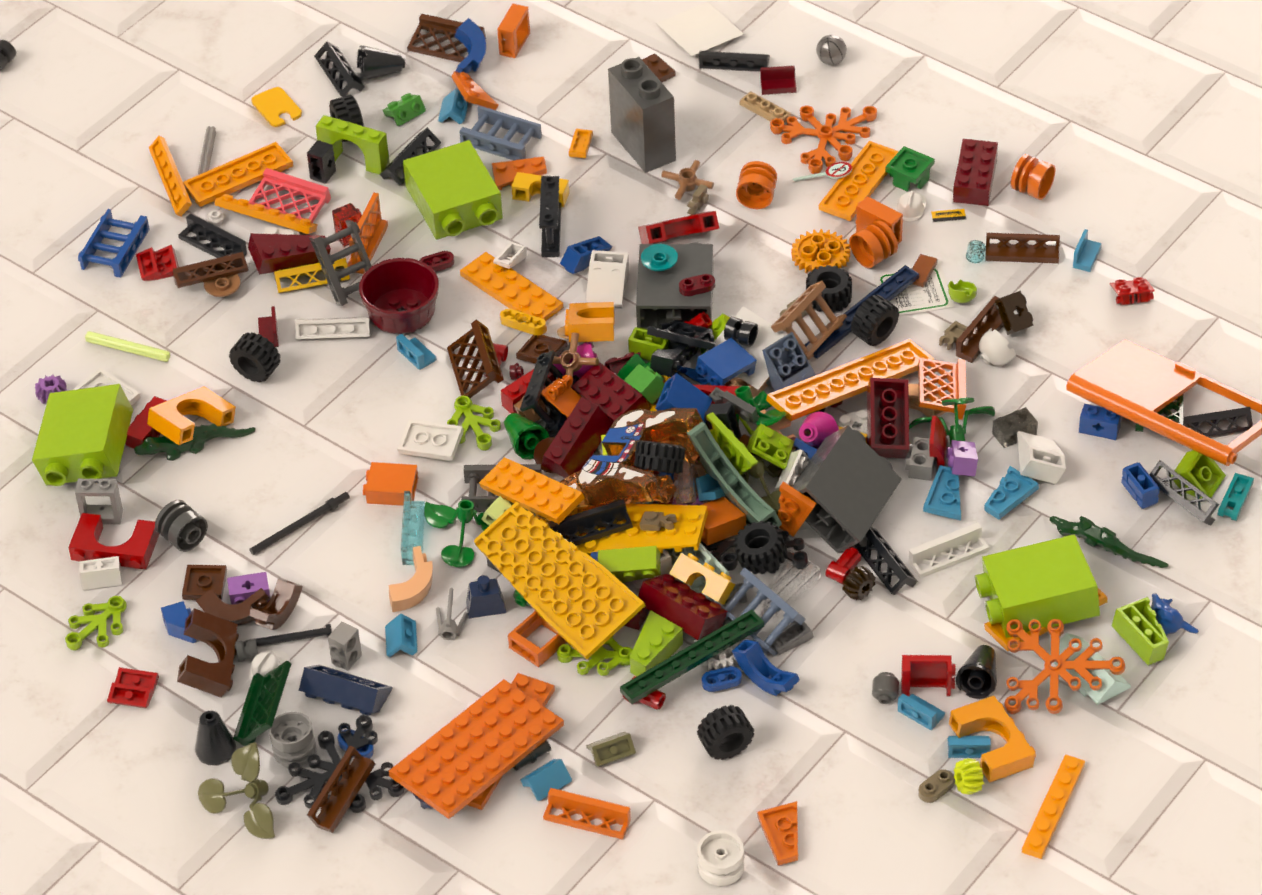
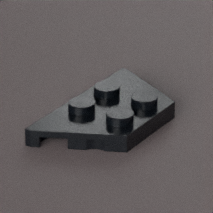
M673 321L660 324L659 329L649 326L647 329V335L668 339L671 343H684L691 348L700 347L708 350L716 347L713 331L710 328Z

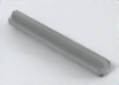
M214 126L206 128L198 169L199 175L209 171L216 135V128Z

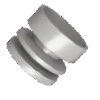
M287 712L274 719L273 725L269 729V736L276 761L285 767H289L293 762L299 763L300 766L307 764L308 757L316 754V743L310 719L298 712Z

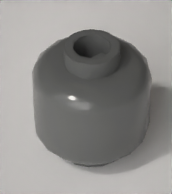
M881 672L875 676L872 684L873 697L882 704H889L897 699L899 694L898 678L890 672Z

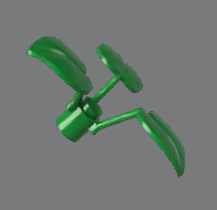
M741 386L735 390L738 398L756 408L759 420L756 422L757 426L760 423L769 426L787 416L786 412H780L777 409L769 410L765 414L760 412L772 406L766 401L767 394L763 390L754 399L749 386ZM736 414V418L739 424V415Z
M962 397L942 401L943 406L954 405L955 425L950 426V430L944 419L938 417L945 428L947 436L950 438V446L952 440L965 441L968 415L988 414L994 417L995 408L992 406H981L965 410L962 427V425H959L958 404L972 403L974 398ZM932 416L913 420L909 425V429L920 423L931 422Z
M461 500L456 510L446 505L425 503L424 516L429 525L436 528H445L449 523L453 524L457 517L462 522L459 546L449 545L444 547L441 552L442 560L450 566L465 567L471 564L474 559L473 549L463 547L465 523H469L474 517L476 524L481 525L483 531L489 527V525L481 520L485 512L477 516L474 504L470 500Z

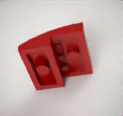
M172 245L158 251H154L151 247L136 254L143 281L173 276L172 269L179 267Z
M932 416L929 452L930 457H937L938 470L940 465L946 467L948 439L941 421L937 416Z
M119 667L115 683L111 684L107 702L147 708L159 679L158 673Z

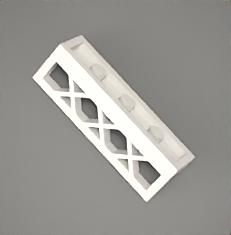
M370 317L295 320L296 339L370 337L371 320Z
M977 522L909 549L908 563L918 577L923 578L988 552L989 546L981 537L982 527ZM976 542H978L981 545V547L977 549L970 547L971 544H974ZM960 550L964 551V554L959 556L953 554V552ZM938 557L947 558L945 562L935 561ZM927 564L930 566L925 570H921L918 565Z

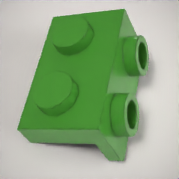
M411 93L403 95L399 101L390 102L387 104L388 107L383 109L384 115L393 117L397 126L426 111L420 95H411Z

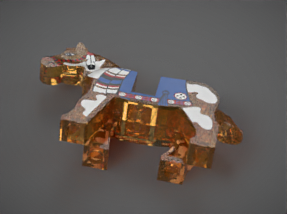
M670 408L660 411L637 409L626 412L613 422L602 441L608 455H593L580 471L560 481V483L583 493L585 499L576 508L588 506L596 508L624 499L625 504L653 501L669 503L677 490L670 475L655 476L651 470L635 467L636 444L642 440L682 446L686 449L684 460L694 464L699 455L688 435L681 433L687 434V432L703 422L697 408ZM536 514L539 520L542 519V520L548 521V523H549V522H552L551 520H548V519H546V518H544V517H542V516Z

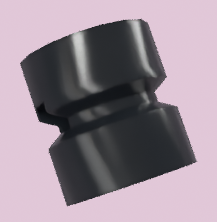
M0 40L1 71L16 56L14 46L6 40Z
M733 316L728 319L724 329L725 340L732 338L734 341H738L739 344L748 347L754 344L758 334V325L756 323L744 322L743 319Z

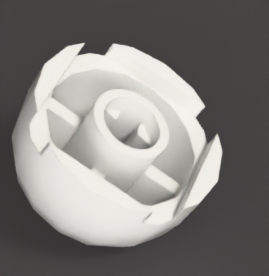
M992 328L982 336L979 343L980 357L986 364L990 362L995 366L1005 365L1016 357V353L1013 348L1009 349L1008 340L997 330L994 329L992 331Z

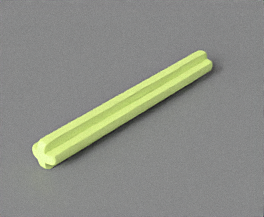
M88 331L85 335V341L164 362H167L170 358V352L91 331Z

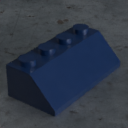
M323 665L304 667L298 691L304 692L305 696L310 698L321 697L323 702L330 704L337 702L342 704V708L350 710L356 708L360 709L362 714L372 715V713L380 712L392 691V686Z

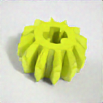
M968 758L956 762L954 768L955 785H957L958 791H961L962 794L969 795L981 791L984 784V775L982 774L983 769L980 768L979 761Z

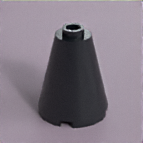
M364 45L359 46L357 68L361 70V73H358L360 80L401 72L402 68H405V58H402L401 54Z
M988 645L977 647L957 672V687L960 691L961 689L965 691L968 697L982 699L995 691L997 685L996 653Z
M206 711L199 719L195 753L204 764L221 765L222 761H229L232 758L233 753L236 751V742L220 715L216 711Z

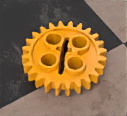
M814 229L813 233L810 234L807 231L806 236L801 234L800 239L796 238L795 243L792 244V261H795V266H799V270L805 269V273L812 272L813 269H818L820 266L826 267V265L831 267L838 266L840 269L842 266L846 267L847 262H849L850 244H847V239H843L842 235L837 236V232L830 234V230H827L824 233L820 229V232L817 233Z

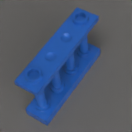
M107 209L105 214L101 216L99 224L85 247L79 252L78 261L80 262L81 270H85L89 262L111 266L114 276L121 278L150 230L147 216L140 215L137 222L131 223L113 219L111 209ZM111 226L129 229L131 232L124 235L109 232ZM104 238L122 241L124 244L117 247L102 244L101 242ZM96 250L115 253L117 256L109 259L95 256L94 254Z

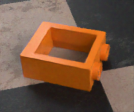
M512 3L497 28L499 55L516 58L530 34L529 8L527 6Z
M536 611L508 634L509 648L538 668L555 654L561 645L567 643ZM543 625L556 635L542 648H539L526 638Z

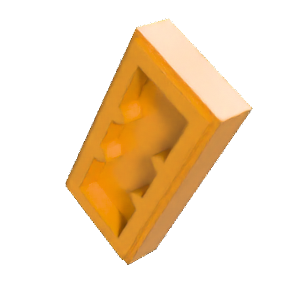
M575 129L569 149V157H587L593 137V130Z

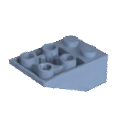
M793 332L762 350L774 391L816 376Z

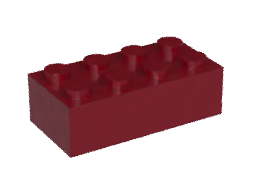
M973 139L962 140L953 186V202L989 206L997 163L998 142Z
M600 362L597 366L594 365L572 386L573 390L581 397L598 405L612 421L614 427L623 416L635 411H643V415L633 422L627 421L626 426L634 425L651 409L641 393Z
M870 377L867 385V444L879 456L884 458L906 459L909 452L908 379Z
M663 574L643 581L638 595L644 602L646 609L683 628L685 633L696 640H700L721 628L728 612L721 608L720 604L708 600L705 595L690 589L689 585L680 583L670 574Z

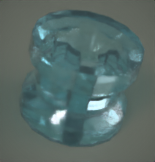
M979 240L970 241L967 247L966 259L972 263L982 262L986 250L985 244Z

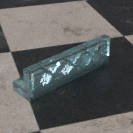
M404 491L401 536L402 565H414L413 547L421 546L423 553L425 501H411L410 491Z

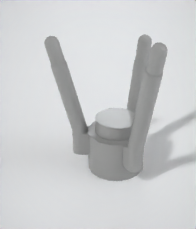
M453 588L449 589L447 619L443 623L440 608H436L439 627L438 635L445 640H453L456 636H460L461 628L468 615L467 612H464L458 626L451 619Z

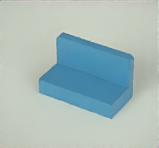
M457 88L443 98L438 118L440 123L448 117H451L459 124L465 120L468 102Z
M1084 229L1074 251L1073 268L1091 272L1101 250L1102 243L1088 240L1087 229Z
M403 334L396 337L397 350L417 369L421 370L437 360L436 356L417 338L408 340Z
M705 474L696 478L699 501L714 500L725 496L718 481L710 475Z
M400 613L385 626L386 655L389 657L399 650L411 656L418 652L416 621Z
M902 694L898 698V712L929 730H932L945 716L944 711L914 694L910 696Z
M948 736V758H981L982 754L991 751V739H989V736H964L961 738Z
M552 759L520 780L524 787L531 788L537 801H541L548 796L550 788L559 790L570 783L572 778L562 759Z

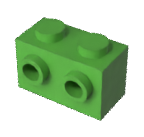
M640 364L624 379L626 383L641 393L651 404L660 397L665 385L663 383L665 379L660 374L655 373L650 367L644 368Z

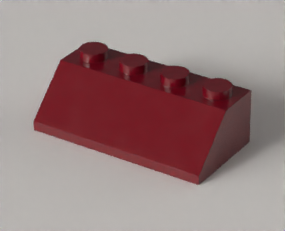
M581 397L543 455L541 465L567 480L580 474L582 467L593 456L602 442L601 435H606L613 425L612 421L598 405Z

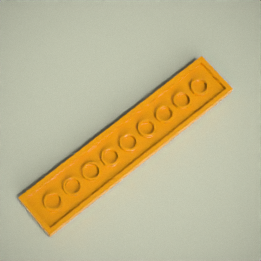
M908 339L767 394L766 401L778 411L786 412V418L793 421L867 391L870 377L898 379L918 371L919 358L932 360L934 358L911 339Z

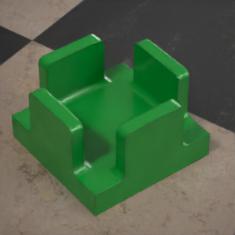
M903 146L885 166V172L890 173V177H893V186L908 191L911 182L917 184V188L922 189L930 179V168L934 165L935 159Z

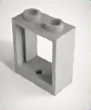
M78 479L75 495L80 517L82 513L101 515L103 524H121L123 507L117 479ZM85 496H110L111 505H87Z

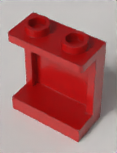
M902 655L901 695L910 696V687H945L946 696H951V689H955L954 676H956V664L952 663L951 655Z

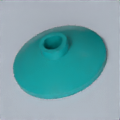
M666 244L651 245L644 249L641 254L642 264L653 271L668 270L678 261L676 250Z

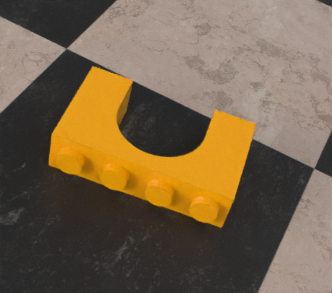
M614 302L570 303L565 315V336H569V342H571L572 333L579 334L578 342L614 341Z
M203 386L149 408L147 424L176 444L181 445L193 440L195 423L183 415H197L207 419L216 426H226L234 422L236 406Z
M995 696L951 710L949 725L958 738L979 731H991L997 733L1006 741L1007 744L1003 747L981 755L980 768L983 769L982 772L989 782L1033 767L1036 757L1034 748L1028 744L1023 732L1018 730L1013 718L1008 716L1003 704L998 702Z

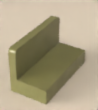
M621 732L586 745L587 749L592 752L596 766H601L636 753L631 735L627 732Z

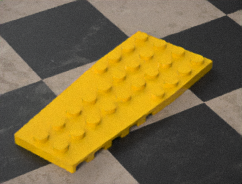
M515 502L474 539V543L540 617L586 660L645 607L644 602L603 565L587 553L580 551L575 544L568 542L560 533L553 531L548 527V524L544 521L541 522L532 512L521 507L518 502Z
M583 502L568 516L596 508L597 505ZM600 502V503H598L597 505H598V506H603V505H606V504H609V503ZM629 503L626 504V508L633 528L577 545L580 551L587 553L589 556H591V552H598V550L657 546L660 553H663V549L674 548L675 552H682V549L685 547H694V550H698L708 515L707 506ZM645 511L664 512V516L675 514L677 522H673L674 529L672 530L665 529L664 527H661L660 531L641 530L639 524ZM538 514L535 515L541 522L544 521L546 524L552 522ZM626 520L617 522L616 524L626 523ZM606 527L598 528V530H604ZM582 533L579 536H585L587 533Z

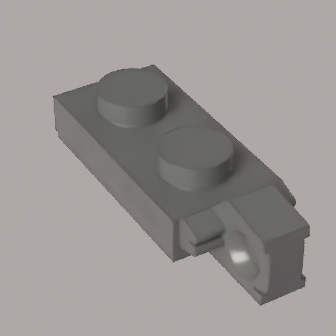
M716 387L709 395L715 404L732 403L735 413L744 421H750L755 424L759 420L756 408L732 393L724 392Z

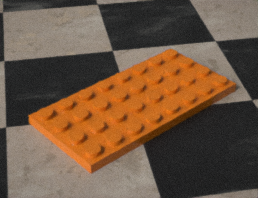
M503 679L389 770V777L450 819L562 728L564 720Z

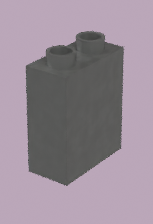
M640 57L626 59L621 64L608 68L611 133L645 173L676 161L674 96Z
M697 242L666 244L676 250L678 261L672 268L665 271L650 270L641 262V254L644 249L654 244L664 243L640 244L636 296L637 327L648 329L649 326L659 329L660 324L673 321H690L703 312L708 314L712 320L713 290L698 295L684 296L679 292V282L682 279L702 274L713 276V244Z
M848 425L824 439L792 487L816 502L805 522L837 553H840L862 541L902 478L892 469L891 463L886 458L879 456L866 443L865 437L859 431L852 429Z

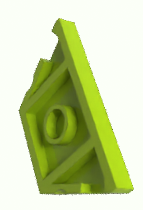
M713 412L706 415L707 421L711 422L713 428L709 431L740 475L758 463L754 456L746 449V446L735 437L734 433Z

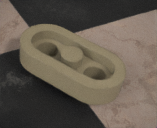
M945 769L935 772L920 784L919 798L926 803L938 800L953 788V773Z

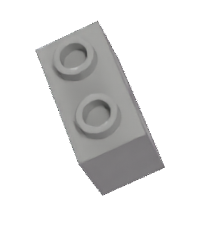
M914 437L913 444L909 445L908 456L911 457L906 459L905 470H909L908 478L932 480L936 457H930V439Z
M341 621L328 636L331 662L336 667L348 671L361 657L362 651L359 630Z

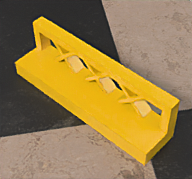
M346 258L335 261L333 264L334 270L342 267L344 269L347 268ZM320 263L274 271L278 293L328 284L326 279L320 281L314 277L317 272L323 271ZM306 274L311 277L307 284L302 285L296 281L300 275ZM347 275L341 278V281L350 280V276ZM289 278L293 281L289 287L281 289L280 279Z

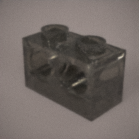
M1025 407L993 420L992 434L1003 448L1018 443V431L1037 435L1038 421Z

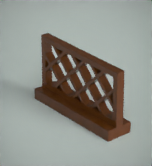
M421 13L419 24L407 50L462 62L465 57H461V54L468 52L466 47L457 50L456 46L463 43L459 40L452 42L451 38L455 36L458 27L463 22ZM478 26V27L481 29V31L483 32L484 37H485V40H486V34H485V29H484V27ZM421 30L430 31L424 35L420 34ZM440 33L446 36L437 39L435 35ZM429 37H433V38H434V41L429 42V43H427V44H426V42L424 41L425 39H427V38H429ZM446 40L450 42V44L444 47L440 45L441 42ZM420 41L424 44L420 47L414 46L415 43ZM438 45L439 49L433 51L429 47ZM451 48L455 51L451 54L445 53L446 50Z
M477 319L471 323V330L447 347L460 394L472 398L493 381L499 384L504 380L488 327ZM474 336L472 343H468L470 338ZM461 346L458 354H455L454 350ZM466 347H470L467 355H463ZM475 348H478L476 356H472ZM461 359H464L462 366L459 367ZM470 360H474L471 368H467ZM479 361H482L480 369H476ZM468 372L466 379L462 380L464 373ZM474 373H477L475 380L471 381ZM483 374H486L487 378L480 382ZM472 385L471 390L466 393L468 386Z

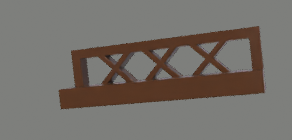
M986 233L985 261L1059 264L1060 235ZM990 239H998L1000 242L990 243ZM1017 240L1018 243L1010 244L1009 241ZM1031 240L1036 241L1037 243L1034 245H1029L1027 242ZM1056 241V245H1047L1046 242Z
M240 252L173 268L172 271L175 285L177 288H182L248 272L249 269L244 253Z
M994 296L956 340V357L973 363L981 353L979 343L982 336L991 328L992 331L995 329L999 332L1004 326L994 301L999 299V297Z
M349 746L307 813V816L316 827L331 833L337 828L376 765L372 759L361 756L355 747ZM354 756L355 758L353 759L352 763L349 765V762H350L351 757ZM342 773V779L339 782V776ZM321 808L320 814L316 817V813Z

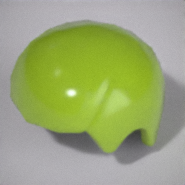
M960 279L956 284L953 281L949 282L948 293L950 298L956 303H967L976 297L977 288L975 284L963 282Z

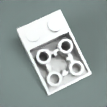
M592 250L585 303L614 302V306L622 307L629 272L628 253Z
M1018 431L1020 475L1057 484L1066 470L1063 452L1054 440Z
M803 450L790 453L787 466L783 469L775 487L776 490H780L782 482L792 487L805 469L810 459Z

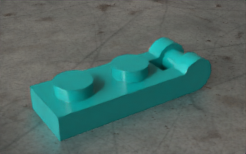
M1239 473L1234 474L1219 507L1218 516L1224 517L1225 515L1231 517V520H1238L1240 511L1253 485L1254 478Z

